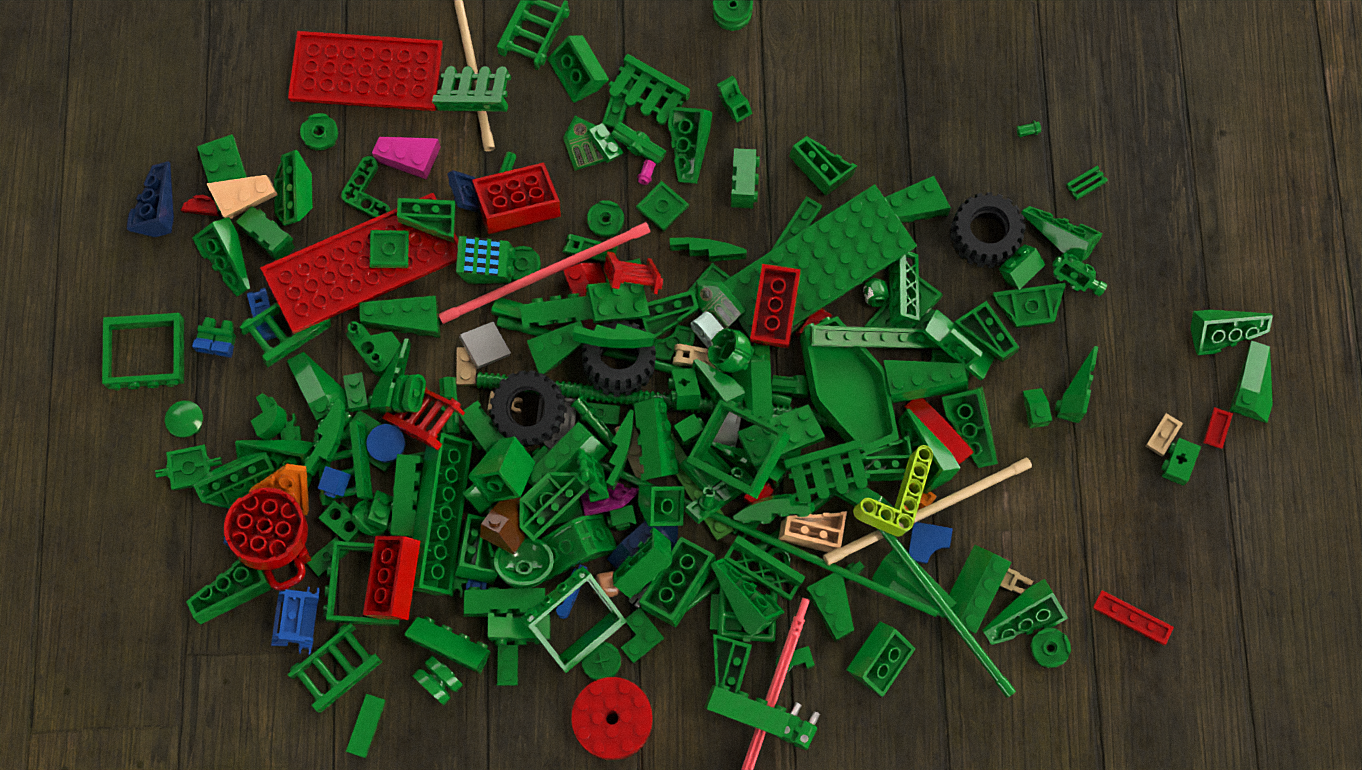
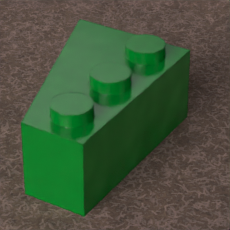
M398 198L397 220L399 223L454 243L455 201Z
M580 320L527 340L538 373L547 375L583 346V343L573 341L575 325L586 328L583 321Z

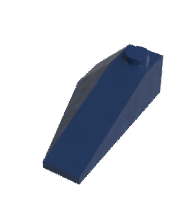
M164 162L151 167L144 182L145 188L142 194H138L136 198L138 203L135 209H131L126 228L128 231L152 237L172 232L174 215L171 167L169 162Z

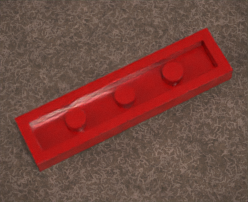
M1103 590L1100 591L1092 607L1097 612L1162 645H1166L1174 628Z

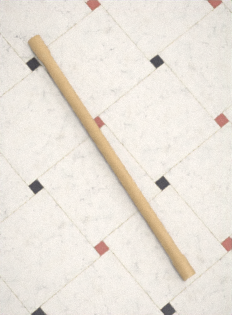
M454 0L467 66L472 67L474 74H478L463 0ZM473 80L472 90L476 89L477 80ZM477 111L484 151H492L495 149V145L490 131L487 112Z
M1027 457L991 476L918 510L914 523L1013 475L1032 468L1030 460ZM876 530L841 548L824 554V561L829 566L884 537L879 530Z

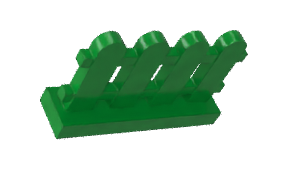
M628 53L624 58V67L621 66L619 68V76L615 82L611 81L609 83V87H611L609 93L612 98H618L620 94L625 95V104L628 107H633L636 103L642 105L641 114L644 116H649L653 111L658 114L656 121L659 125H665L669 120L670 106L682 107L683 101L687 102L690 97L689 88ZM633 79L636 83L630 91L626 90L625 87ZM646 88L652 90L646 100L640 98ZM662 97L668 99L662 109L656 107Z
M449 66L446 68L445 73H441V79L443 80L442 88L437 91V95H433L432 102L439 111L507 112L508 104L504 97L508 95L505 89L507 80H511V75L506 67H499L496 74H491L489 67L484 66L479 70V74H474L472 67L466 66L463 68L462 74H457L455 67ZM456 80H460L458 90H454ZM473 80H477L475 90H471ZM490 80H494L492 91H488Z
M855 440L784 460L786 469L789 472L792 471L788 475L790 480L794 479L797 493H793L795 494V499L798 498L799 502H811L810 495L817 493L820 499L826 500L830 497L829 490L837 488L841 495H845L849 491L848 484L856 483L859 489H866L868 486L867 479H870L871 476L864 469L862 460L866 459L865 454L860 453L864 451L861 440ZM849 456V458L841 459V457ZM830 461L828 464H822V462ZM851 464L854 477L846 478L843 465ZM811 466V468L804 470V467ZM832 469L835 482L828 484L824 470ZM813 474L816 487L809 489L806 475Z

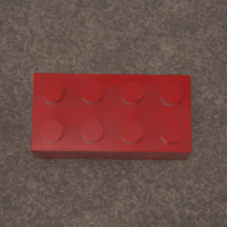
M762 264L750 337L751 343L789 349L801 274L800 269Z
M375 536L363 615L377 619H409L420 547L419 540L406 536Z

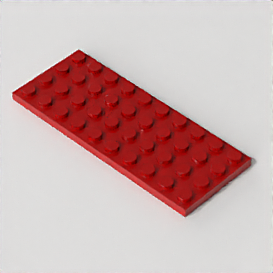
M434 193L419 198L437 200ZM396 208L260 267L292 333L296 334L352 309L361 302L370 301L457 262L458 238L454 232V243L399 223ZM371 230L409 231L408 268H370Z

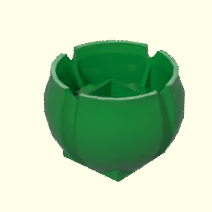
M729 328L720 330L711 340L713 346L708 348L709 361L723 372L734 373L746 370L755 350L752 348L749 339L739 330Z

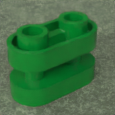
M400 375L397 378L392 398L394 411L405 413L418 412L421 409L426 388V381L422 375Z

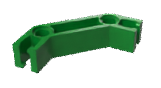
M832 469L824 470L827 483L835 482ZM813 474L806 475L808 482L815 485ZM856 483L848 484L849 491L845 495H841L837 488L829 490L832 494L853 507L865 498H872L894 508L876 492L869 488L859 489Z

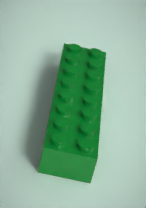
M438 433L437 440L442 443L439 450L426 445L413 532V539L420 541L413 590L435 596L451 595L465 500L463 493L466 491L473 442L445 433Z

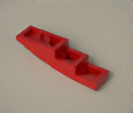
M923 398L914 399L905 406V409H910L945 445L958 464L962 463L973 453V450Z

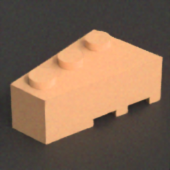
M267 175L207 183L224 218L229 217L231 219L247 211L251 206L255 207L278 195Z
M847 511L830 514H809L807 517L787 516L781 521L778 539L827 553L841 548Z

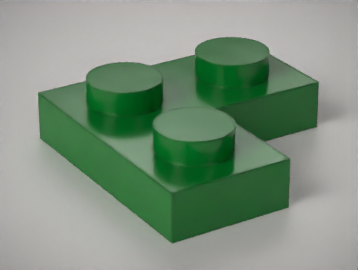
M640 607L625 619L627 625L636 636L621 647L633 664L664 640V637Z

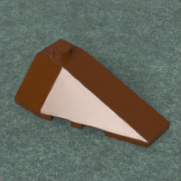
M526 483V486L522 492L521 497L525 493H527L533 486ZM520 498L499 501L481 523L480 530L481 538L513 555L524 542L526 535L519 527Z

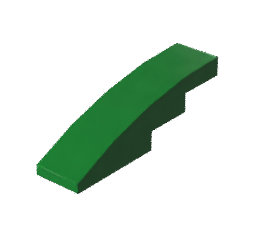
M691 237L670 238V251L689 250L690 257L708 255L709 262L742 260L747 257L746 249L725 242Z
M618 323L615 330L596 324L594 331L576 325L573 331V341L609 348L652 347L655 334Z
M631 409L612 440V447L616 450L609 461V466L613 471L606 481L607 488L613 491L623 473L632 443L634 411Z

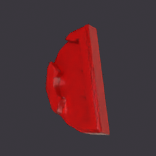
M205 195L193 196L192 199L183 204L181 209L183 213L219 216L215 202Z

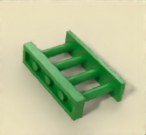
M520 0L497 45L498 53L504 57L508 51L524 55L533 59L535 69L539 70L540 66L546 62V54L563 20L569 16L568 1L564 0L562 6L558 7L544 0ZM531 5H536L556 13L557 16L554 22L529 13ZM528 20L548 28L549 31L544 38L522 29L523 21ZM520 35L542 45L538 53L514 44L515 37Z
M275 303L254 318H248L243 321L240 330L243 336L250 332L263 349V363L268 368L330 328V318L302 330L292 337H286L272 318V316L274 317L282 312L279 305ZM264 322L268 324L280 340V344L275 348L270 347L256 329Z
M355 420L349 422L350 428L348 431L343 432L341 439L350 438L351 449L336 452L332 461L353 457V468L341 471L355 476L356 485L347 488L343 497L357 495L360 499L370 500L373 499L366 444V429L364 423ZM314 430V443H316V441L318 439H321L322 436L317 432V430ZM325 460L322 462L321 466L318 469L319 481L321 480L325 466L330 467V463H328ZM320 489L319 498L323 506L329 507L334 499L342 498L339 495H336L335 498L323 495L325 491Z
M351 623L341 626L337 631L338 634L301 664L298 662L290 668L291 672L287 674L293 680L299 677L314 696L315 703L312 706L318 713L324 711L383 662L377 654L371 655L366 652L352 634L356 628ZM344 638L362 658V664L358 668L352 667L336 647ZM328 651L332 653L347 672V677L342 681L337 680L320 659ZM312 664L317 667L331 685V690L326 694L321 693L304 672Z

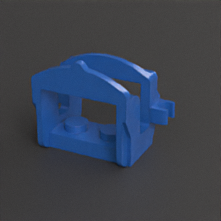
M308 587L307 592L287 589L279 591L271 646H288V642L299 643V654H301L302 649H308V655H310L319 601V588H317L315 594L309 591L310 587ZM281 602H283L280 631L277 633Z

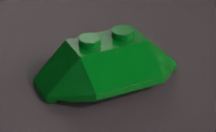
M297 150L281 155V162L274 178V188L278 194L274 197L275 215L285 226L299 222L313 208L312 173Z
M266 452L247 454L210 471L193 486L202 503H209L229 509L238 498L247 495L250 488L270 476L274 472V467Z
M546 473L519 499V527L534 541L590 488L589 485L581 480L578 473Z

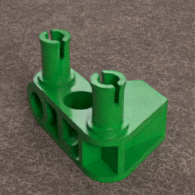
M352 321V326L350 323L347 326L346 336L376 376L382 377L401 346L400 342L392 331L370 335L362 323Z

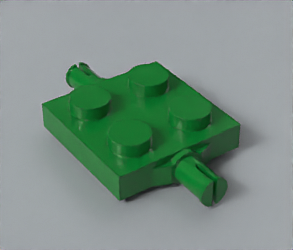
M205 444L166 452L168 461L166 468L155 470L156 478L168 476L173 491L194 487L193 485L211 471V467L222 465V458L209 459Z

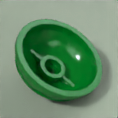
M525 536L524 542L514 555L499 547L494 556V567L499 577L508 585L519 589L533 588L541 584L550 575L554 565L553 553L549 546L538 538L532 541L528 536Z

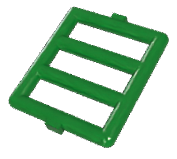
M742 573V578L745 581L757 582L753 578ZM764 575L768 582L776 581L775 576ZM720 584L717 635L729 639L742 640L745 643H750L751 641L774 642L776 637V621L768 626V634L758 633L751 636L747 632L725 630L726 619H737L734 611H726L728 598ZM770 590L769 596L777 603L778 594Z

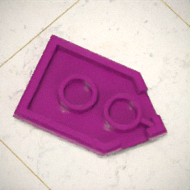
M617 483L614 491L607 488L609 498L590 502L588 490H586L581 495L584 514L589 516L621 509L639 493V489L633 487L631 489L626 488L624 484Z

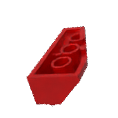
M580 263L563 270L571 294L579 293V297L586 296V286L588 284L606 283L600 263ZM593 319L582 320L586 329L593 330L596 324H602L593 323Z

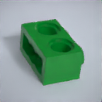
M333 501L320 515L319 519L345 542H355L363 532L356 526L354 531H346L348 525L354 524L352 515L348 512L350 509L343 502L338 504L336 501ZM335 512H341L339 519H332V515Z

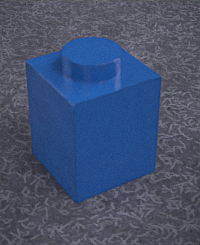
M325 466L318 489L324 490L323 495L335 498L336 495L343 497L351 475Z

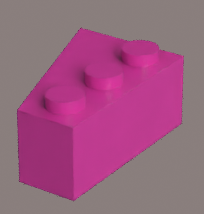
M379 137L372 154L376 161L381 164L427 179L441 147L439 140L434 138Z

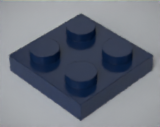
M454 170L447 173L449 185L454 194L455 204L459 208L480 213L481 210L472 183L475 177Z

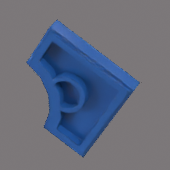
M916 522L912 528L909 547L910 556L918 563L927 564L930 556L935 551L950 548L953 528Z

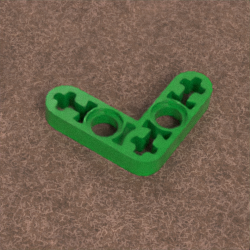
M366 156L360 161L341 195L344 203L372 218H376L380 214L375 210V207L380 211L385 209L386 213L391 210L387 204L364 193L378 170L376 159L372 156ZM372 162L373 167H368L367 169L365 164H370ZM358 177L365 178V182L361 185H357L355 180ZM353 192L354 198H349L348 200L347 194L351 195ZM369 200L372 202L371 206L366 209L363 208V201Z

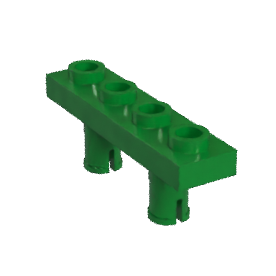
M734 467L731 471L732 477L749 486L754 481V478L743 468ZM722 481L713 488L705 487L703 495L686 506L685 512L699 524L743 492Z

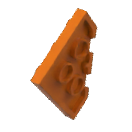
M286 464L250 488L249 493L259 488L282 490L296 500L304 515L308 514L306 466Z

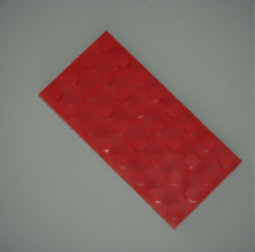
M297 31L288 99L294 102L435 111L436 106L432 99L433 95H437L443 42L441 40Z

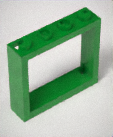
M180 313L104 317L102 384L108 389H115L116 391L128 387V389H139L140 386L158 388L159 385L174 387V385L184 384L183 316ZM174 326V373L112 377V330Z
M720 399L686 462L757 499L791 436L785 432L786 428L779 424L772 426L769 424L770 420L765 417L759 416V418L753 416L754 412L749 409L743 408L741 410L737 408L738 404L728 400V402ZM729 412L777 436L751 486L703 462Z
M334 541V545L330 546L329 558H332V565L327 568V577H330V585H326L325 597H328V605H324L323 617H326L327 622L399 627L400 620L334 615L340 551L373 553V543Z
M583 566L574 571L567 580L560 583L549 595L544 596L537 605L529 609L521 617L565 673L627 622L591 573ZM587 581L610 613L561 655H558L535 624Z

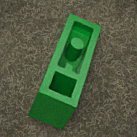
M698 359L693 360L692 368L695 369L697 380L716 404H718L720 399L728 402V400L733 401L738 406L742 404L745 392L735 379Z

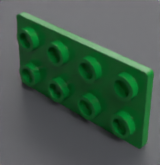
M935 310L923 333L958 363H964V367L972 375L976 376L979 380H983L994 360V356L939 310Z

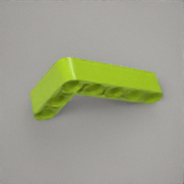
M922 445L910 455L894 508L872 498H865L853 510L856 519L897 537L909 531L913 527L932 462L933 452L931 448Z

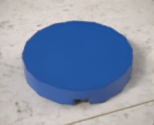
M383 424L372 429L366 444L372 458L383 463H389L397 459V454H403L406 441L399 428L394 425Z

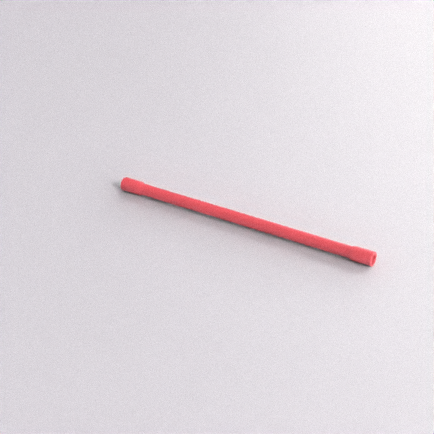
M647 222L642 223L627 232L460 306L441 312L439 317L442 323L445 324L458 318L460 315L627 241L637 239L651 231Z

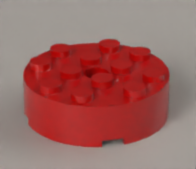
M259 488L252 490L251 493L242 498H238L230 507L224 522V535L230 549L244 565L256 570H274L287 565L300 554L307 540L308 525L302 509L290 494L276 488Z
M607 677L590 683L578 695L572 709V727L576 738L586 751L600 759L620 760L632 756L644 746L652 730V709L647 696L636 684L623 678ZM611 714L617 715V723L609 724L607 722L608 716Z

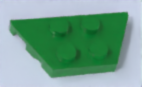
M1061 283L1020 290L993 292L992 297L1016 328L1052 324L1055 322L1066 285Z

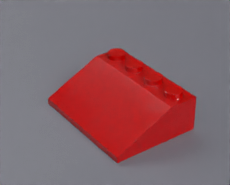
M544 163L472 180L488 234L561 217L560 201Z

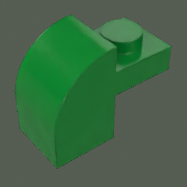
M734 76L717 84L720 92L719 98L728 114L736 122L753 114L748 99L741 94Z
M261 393L256 399L263 413L252 419L251 423L258 437L270 440L283 430L287 414L285 409L277 405L273 397H268Z

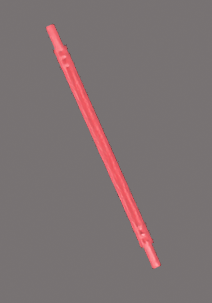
M802 598L797 615L793 617L766 697L767 705L774 708L798 638L800 637V632L805 622L804 616L810 602L808 599ZM758 728L755 729L741 770L754 769L766 731Z

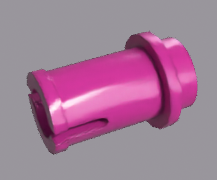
M644 161L641 173L637 176L639 183L648 185L652 181L651 175L656 166L653 161Z

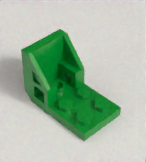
M603 514L578 517L540 539L549 546L554 557L553 569L544 582L553 579L576 564L587 563L613 553L618 546Z

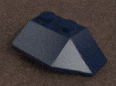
M644 521L618 545L607 560L617 570L628 556L633 557L640 549L637 545L641 541L643 543L647 541L652 535L649 531L653 527L671 541L672 551L677 543L678 526H648L647 522Z

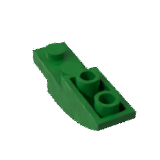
M338 398L329 406L325 419L319 422L317 432L322 438L316 441L314 451L310 456H307L303 463V466H306L307 473L313 477L324 460L331 464L343 436L346 416L345 404Z
M795 494L774 495L747 505L733 517L734 520H740L741 523H750L754 520L766 524L777 517V513L778 516L797 514L798 517H807L815 510L814 502L795 501Z

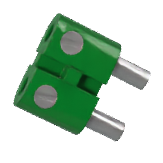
M796 702L791 713H789L791 715L783 737H777L788 743H793L794 746L800 749L808 750L818 729L815 724L820 714L813 711L809 722L802 721L797 717L802 705Z

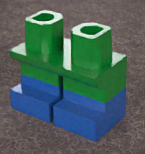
M205 317L202 326L198 325L196 340L194 339L192 347L196 352L232 358L236 335L233 333L234 323L223 320L221 329L215 328L217 321L213 318Z

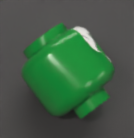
M871 278L864 284L863 293L867 304L873 307H880L889 299L888 288L884 280Z

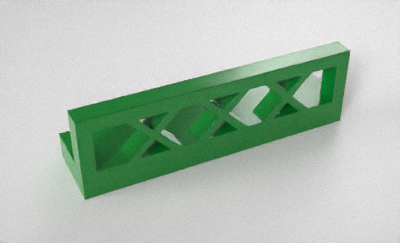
M909 252L889 265L890 323L897 324L903 319L914 323L920 321L919 259L916 253ZM906 257L912 259V267L906 261ZM907 272L912 277V283L906 277ZM907 289H909V291L913 295L912 300L907 295ZM907 306L911 308L913 315L907 314Z
M739 535L723 558L736 569L788 601H791L798 587L805 579V576ZM733 550L741 554V561H735L729 557ZM755 562L758 565L759 571L752 572L749 570L747 563ZM771 572L774 574L776 581L768 582L765 579L764 573ZM787 582L793 586L790 594L782 590L781 583Z

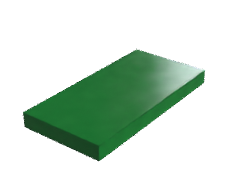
M910 276L908 280L912 283V277ZM919 277V318L921 321L943 297V294ZM907 289V295L912 300L913 295L909 291V289ZM888 300L864 327L914 329L919 322L914 323L903 319L897 324L890 323ZM907 306V314L913 315V311Z

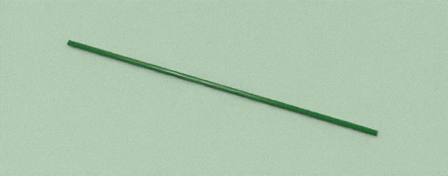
M599 461L604 471L611 474L613 469L610 468L609 464ZM623 471L620 477L637 486L654 485L645 480L641 481V478ZM684 498L685 507L693 502ZM718 512L709 516L716 521L931 616L936 617L938 614V609L836 564L828 566L824 559Z

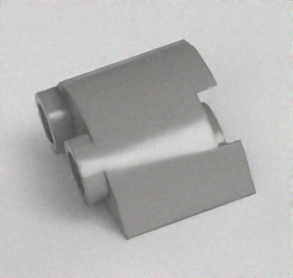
M729 412L713 442L736 447L737 432L739 431L741 418Z

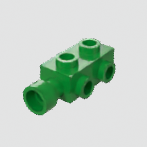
M1064 252L1061 257L1057 256L1052 264L1054 276L1060 281H1068L1070 286L1076 291L1082 290L1085 292L1089 288L1093 294L1100 297L1107 288L1105 282L1096 280L1095 269L1089 264L1085 265L1080 262L1073 254L1069 255Z

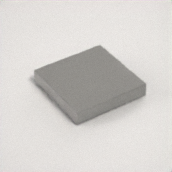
M494 322L459 336L476 369L506 358L511 354Z

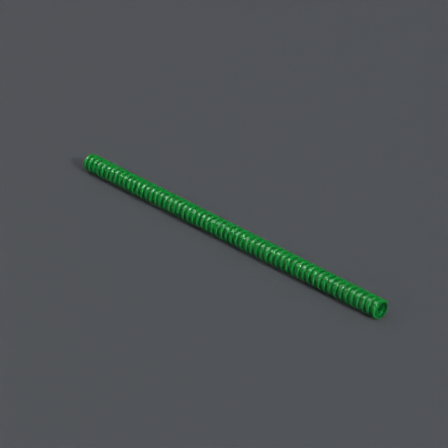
M480 371L477 374L476 386L478 389L483 387V389L489 388V390H492L501 385L499 382L502 379L506 380L509 377L506 374L500 376L498 373L497 375H494V373L488 374V372L482 374ZM559 380L555 382L562 390V395L566 396V398L572 397V399H575L583 394L585 401L587 399H590V401L596 400V402L601 400L602 403L608 401V403L614 402V404H617L619 402L620 405L626 403V405L632 404V406H634V403L654 398H663L667 409L670 410L672 408L676 411L675 402L672 403L671 393L668 395L666 392L660 394V392L654 393V391H651L650 393L648 390L645 392L640 390L637 393L631 391V395L625 396L624 393L620 394V397H616L614 393L606 395L603 394L602 389L600 391L596 390L594 384L589 386L587 383L586 385H583V383L579 385L577 382H574V384H571V382L565 383V381L561 383ZM532 390L523 391L525 392V394H528V392H530L531 395H533L534 393L540 395L538 392ZM701 396L700 408L686 409L685 412L690 410L691 413L697 411L699 414L700 412L706 414L708 412L709 415H712L717 404L712 398L708 399V397H705L703 399ZM744 401L737 408L741 410L746 408ZM772 404L773 414L782 415L795 410L791 406L789 408H786V406L780 407V405L774 407ZM812 410L819 426L823 425V428H826V426L832 428L819 411Z

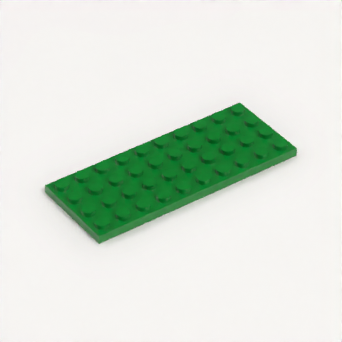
M874 184L723 283L746 309L737 320L750 338L762 264L800 269L801 274L793 328L917 248V245Z

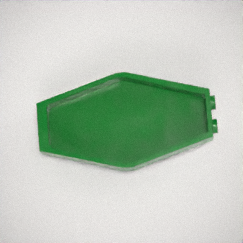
M838 316L832 319L826 317L819 324L814 325V323L805 326L799 338L811 401L814 407L846 443L860 439L864 447V451L860 452L861 454L899 440L887 376L880 363L865 347L810 346V326L847 327Z

